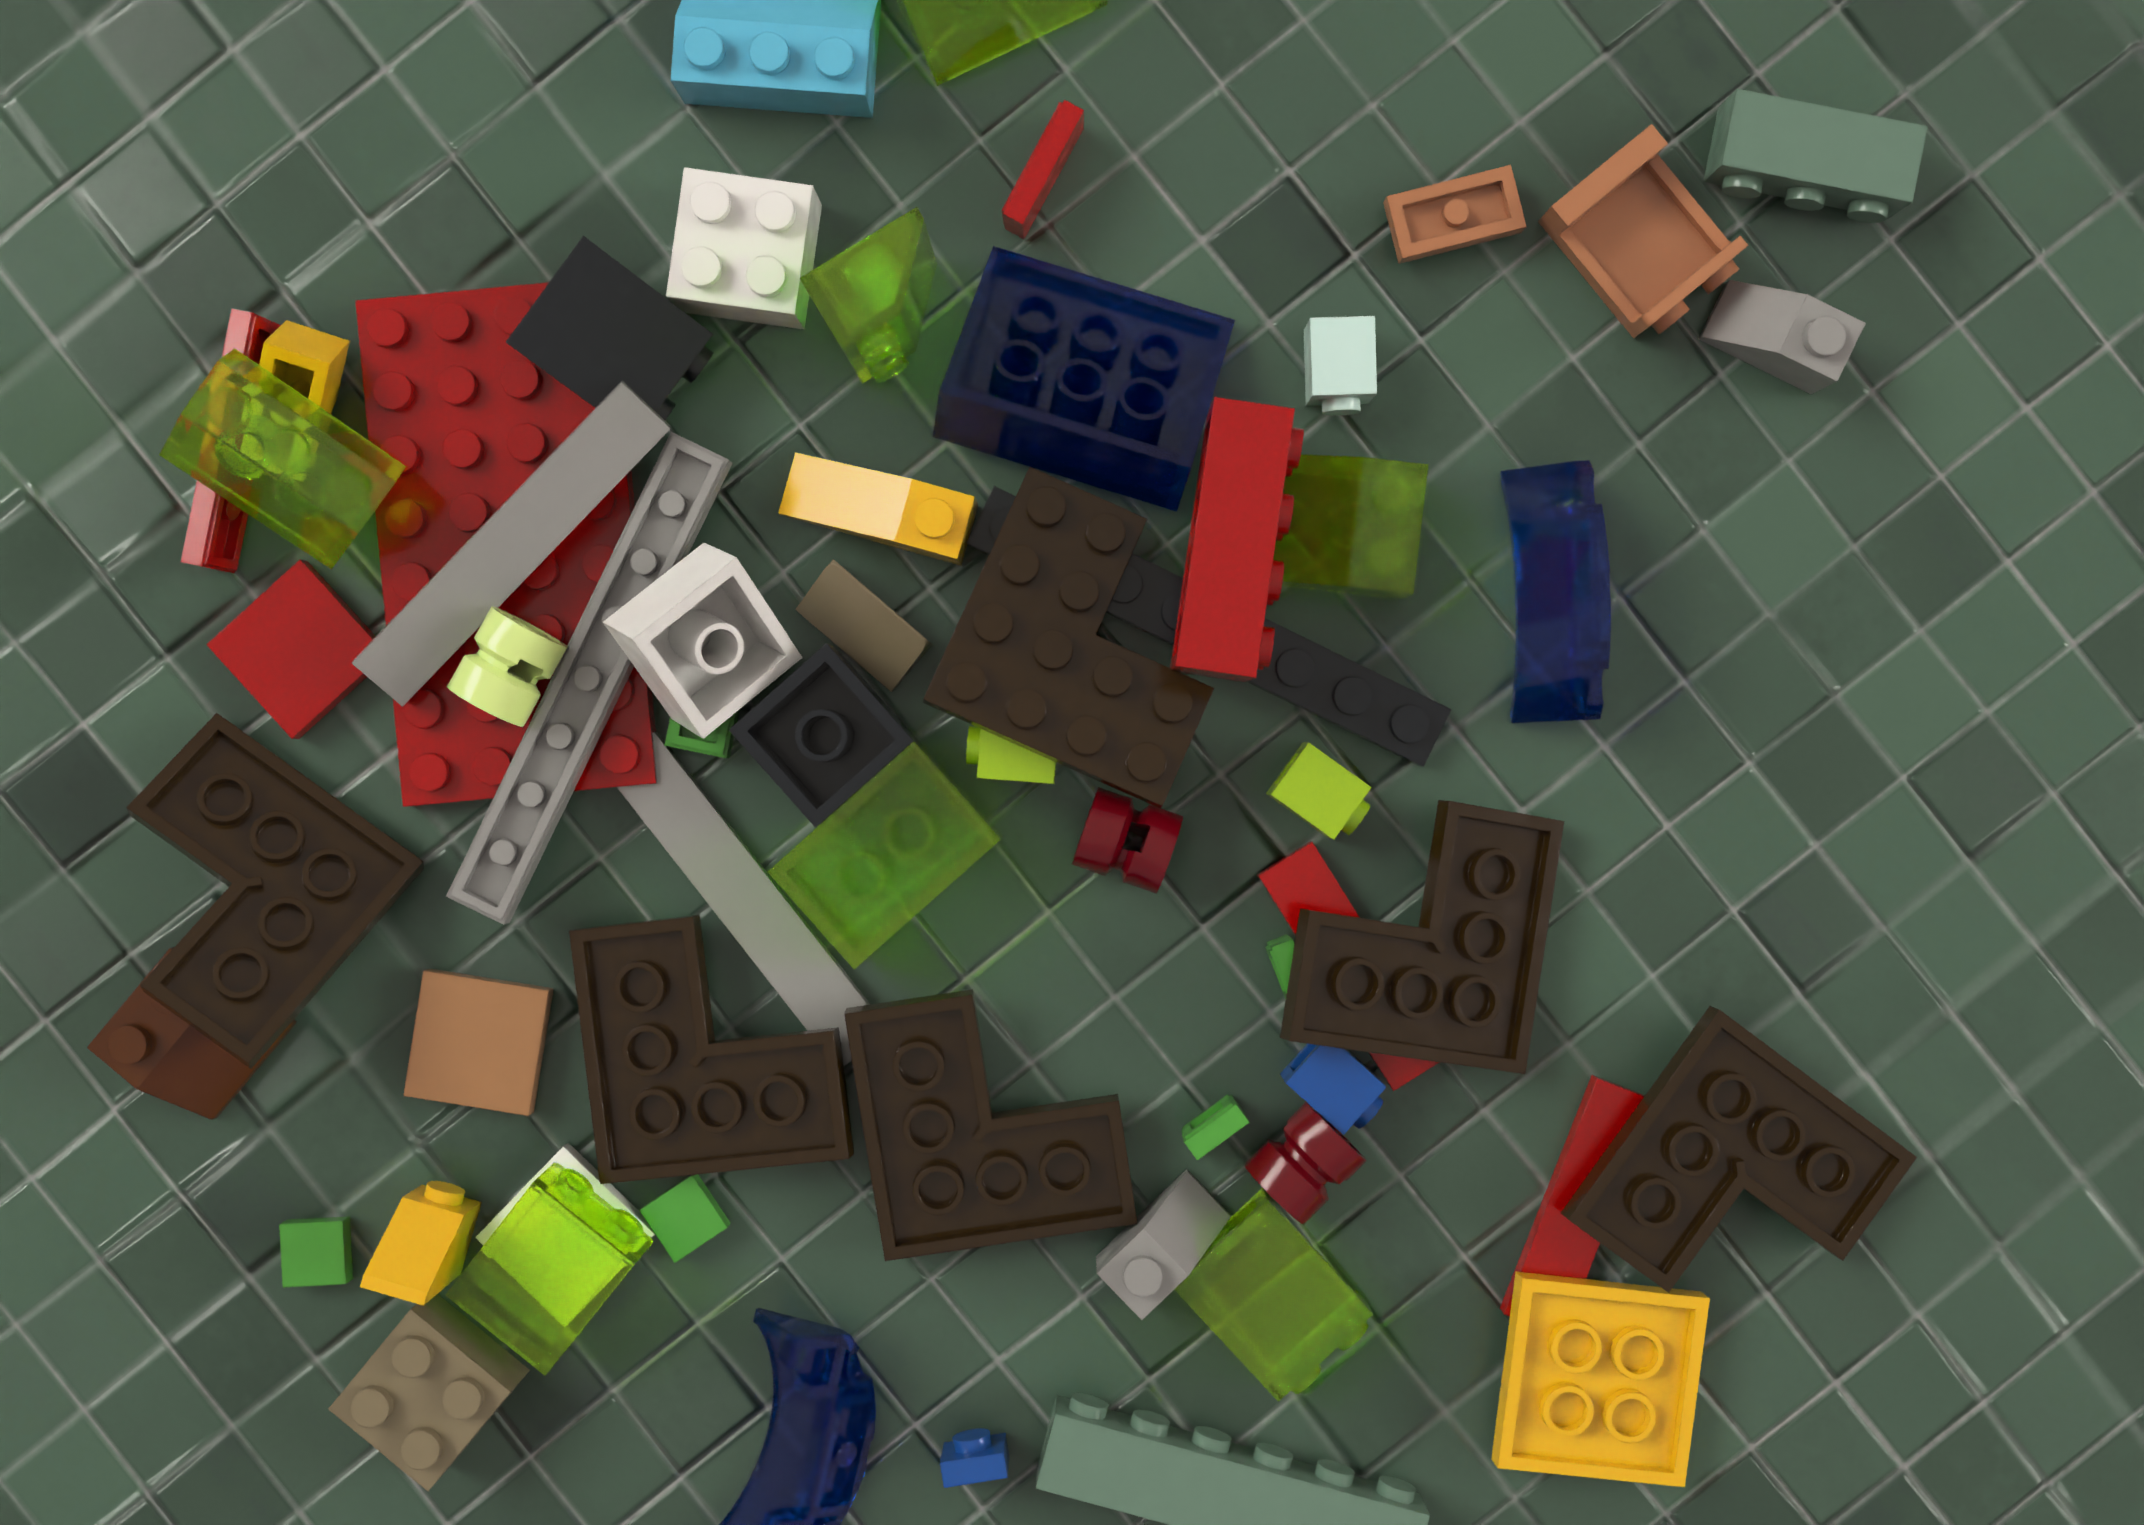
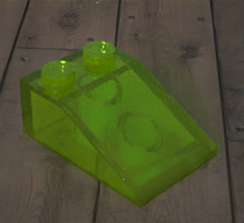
M1301 454L1298 468H1293L1291 477H1285L1283 494L1294 495L1290 530L1288 535H1283L1281 542L1276 541L1273 560L1284 561L1282 586L1404 599L1414 594L1429 464L1369 457Z

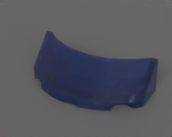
M1590 460L1500 471L1501 486L1510 529L1515 584L1516 643L1513 694L1510 709L1511 723L1601 719L1604 705L1602 675L1604 669H1609L1611 642L1610 564L1602 504L1595 503L1594 471Z
M757 1308L753 1322L758 1325L764 1336L772 1366L773 1399L771 1416L764 1445L756 1466L734 1506L719 1525H840L848 1513L867 1468L866 1462L870 1444L874 1439L876 1402L873 1379L862 1370L857 1355L860 1347L852 1336L841 1328Z

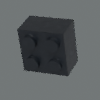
M828 643L821 647L729 729L815 828L826 825L919 742L838 649Z

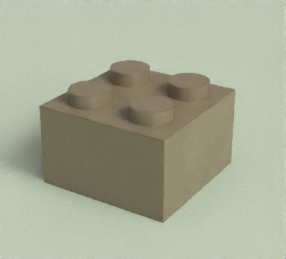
M437 1294L424 1306L416 1304L409 1310L328 1410L421 1487L429 1491L530 1370Z

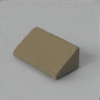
M834 559L826 566L795 609L891 692L894 691L933 645Z

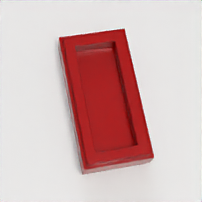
M1066 100L1063 103L1059 102L1002 208L1003 224L1007 231L1025 239L1084 130L1083 109Z

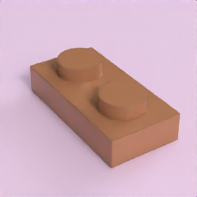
M1511 165L1389 195L1383 202L1399 264L1519 234L1527 227Z

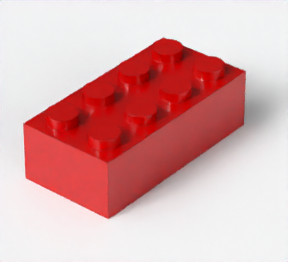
M1214 397L1205 423L1170 665L1171 670L1185 674L1247 682L1256 678L1257 669L1263 670L1264 667L1269 668L1275 628L1264 626L1266 606H1272L1274 601H1279L1284 576V561L1273 560L1276 541H1282L1283 535H1288L1294 506V495L1283 494L1285 477H1291L1293 468L1297 469L1299 466L1304 429L1293 427L1295 408Z

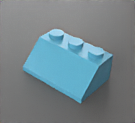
M681 0L675 15L670 81L684 104L873 118L881 0Z

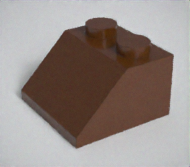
M174 947L168 949V951L163 955V957L158 961V963L153 967V969L148 973V975L143 979V981L151 974V972L161 963V961L171 952V950ZM140 983L87 1048L137 1090L214 1120L222 1113L297 1021L294 1019L252 1069H250L144 993Z

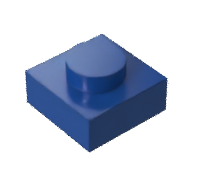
M985 1428L969 1429L955 1434L952 1437L953 1441L944 1442L940 1459L944 1488L1008 1478L1010 1456L1006 1433L991 1435L990 1430Z

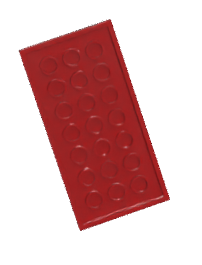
M549 282L355 300L386 625L595 409L591 404L506 343ZM631 470L498 607L499 609L519 617L568 645L635 507ZM478 628L403 707L393 699L403 807L493 799L551 678L540 679L536 683L541 697L523 727L501 720L457 696L447 686L464 655L477 654L480 648L474 639L479 630ZM635 667L621 692L574 791L657 783L652 735L653 732H656L653 696L651 689Z

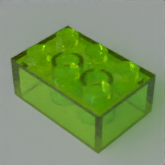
M914 741L775 864L768 873L850 966L855 969L1004 836L920 742Z

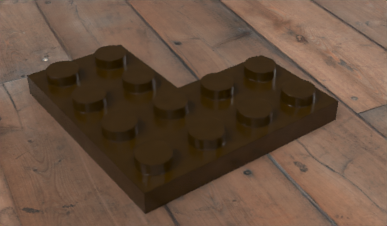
M1029 467L924 696L923 703L1155 807L1161 808L1214 688L1096 635L1145 527L1147 518Z
M216 713L126 807L132 818L229 887L140 986L144 993L252 1069L423 871L424 862Z
M1438 800L1418 927L1300 908L1280 1038L1292 1042L1525 1074L1564 821Z
M700 915L578 928L569 931L600 1184L850 1159L854 1155L839 1027L715 1041Z
M973 989L846 1008L844 1013L885 1261L1137 1224L1118 1094L992 1112Z
M1709 1006L1560 1214L1669 1293L1743 1189L1829 1253L1843 1261L1917 1157L1721 1010Z

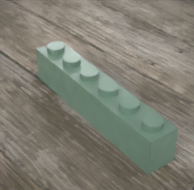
M1074 1393L1071 1399L1056 1395L1037 1465L1036 1489L1168 1525H1428L1430 1518L1429 1511L1421 1494L1416 1493V1488L1412 1484L1399 1478L1380 1476L1378 1482L1354 1476L1355 1472L1353 1469L1336 1461L1320 1459L1317 1465L1294 1460L1293 1454L1290 1451L1274 1444L1257 1443L1255 1449L1232 1443V1438L1220 1430L1206 1426H1197L1194 1432L1169 1426L1170 1421L1166 1417L1148 1410L1138 1409L1134 1410L1132 1415L1110 1410L1108 1409V1403L1104 1400L1084 1393Z

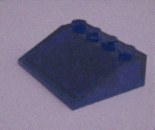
M993 246L939 390L933 437L1177 511L1192 468L1235 320Z

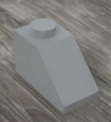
M1728 280L1698 339L1809 394H1813L1838 381L1866 323L1808 294Z
M1186 1169L1137 1216V1224L1128 1225L1096 1255L1097 1274L1143 1320L1189 1276L1231 1215Z

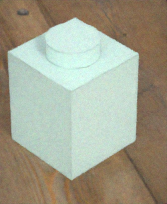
M1375 316L1319 317L1309 319L1304 329L1306 406L1322 405V414L1352 415L1361 412L1360 404H1369L1376 396Z

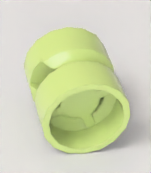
M491 606L474 637L480 648L477 654L464 655L447 687L457 696L479 709L513 725L523 727L541 697L536 683L540 679H550L568 646L519 617Z

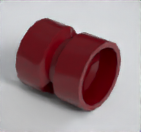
M1098 787L1072 865L1104 876L1113 869L1118 870L1124 883L1157 894L1174 851L1183 816L1150 804L1141 811L1135 810L1132 798ZM1128 831L1143 838L1139 852L1122 848Z
M1307 1102L1286 1121L1288 1124L1283 1128L1286 1137L1284 1144L1268 1140L1244 1164L1245 1168L1260 1186L1284 1210L1303 1225L1329 1200L1325 1184L1331 1182L1340 1185L1344 1180L1347 1181L1367 1161L1341 1132Z

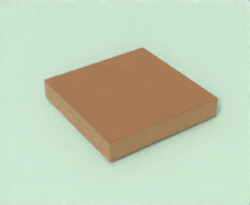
M436 969L423 970L403 1096L525 1116L533 1114L554 988Z

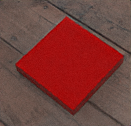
M300 559L206 645L291 739H300L367 678L352 662L376 636L308 561Z

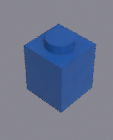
M1306 1044L1280 1073L1284 1082L1343 1135L1352 1125L1358 1129L1364 1127L1377 1114L1384 1102L1379 1097L1386 1088L1384 1083L1347 1049Z

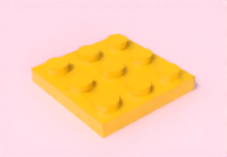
M1516 1271L1491 1460L1499 1469L1685 1487L1710 1298L1701 1291L1672 1288L1668 1293L1662 1287Z

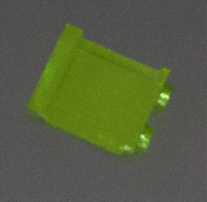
M555 1162L530 1185L445 1296L546 1376L629 1271L652 1245L653 1240L643 1231L642 1225L633 1215L624 1210L615 1209L596 1194L586 1177L575 1170L565 1169L562 1165Z
M1263 1188L1230 1217L1189 1276L1174 1289L1278 1402L1290 1391L1294 1394H1299L1308 1388L1322 1370L1319 1364L1337 1347L1341 1351H1345L1359 1341L1368 1329L1369 1324L1366 1321L1373 1315L1366 1299L1357 1290L1354 1291L1285 1217L1280 1206Z

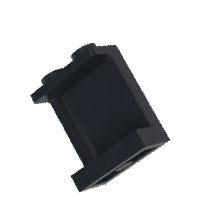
M585 236L581 238L506 341L507 344L596 408L623 380L664 420L668 418L676 405L667 397L679 380L683 377L692 383L713 355V352L705 346L713 335L710 331Z

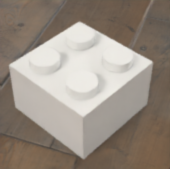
M684 167L666 297L685 313L805 330L822 204L813 185Z
M702 543L603 621V624L671 719L703 739L803 658L737 557L706 543Z

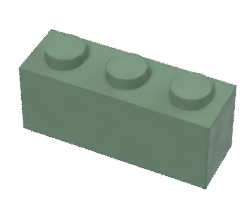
M1736 89L1718 107L1703 182L1722 185V192L1733 197L1756 198L1762 193L1785 198L1784 204L1794 209L1814 211L1828 206L1848 210L1847 217L1855 221L1880 223L1913 203L1928 126Z

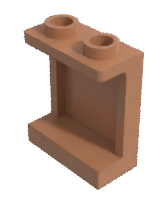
M1653 124L1648 126L1554 203L1538 221L1633 339L1650 326L1658 334H1661L1690 310L1683 299L1700 285L1709 294L1740 269L1732 259L1748 246L1741 235L1733 242L1729 241L1658 154L1668 143Z

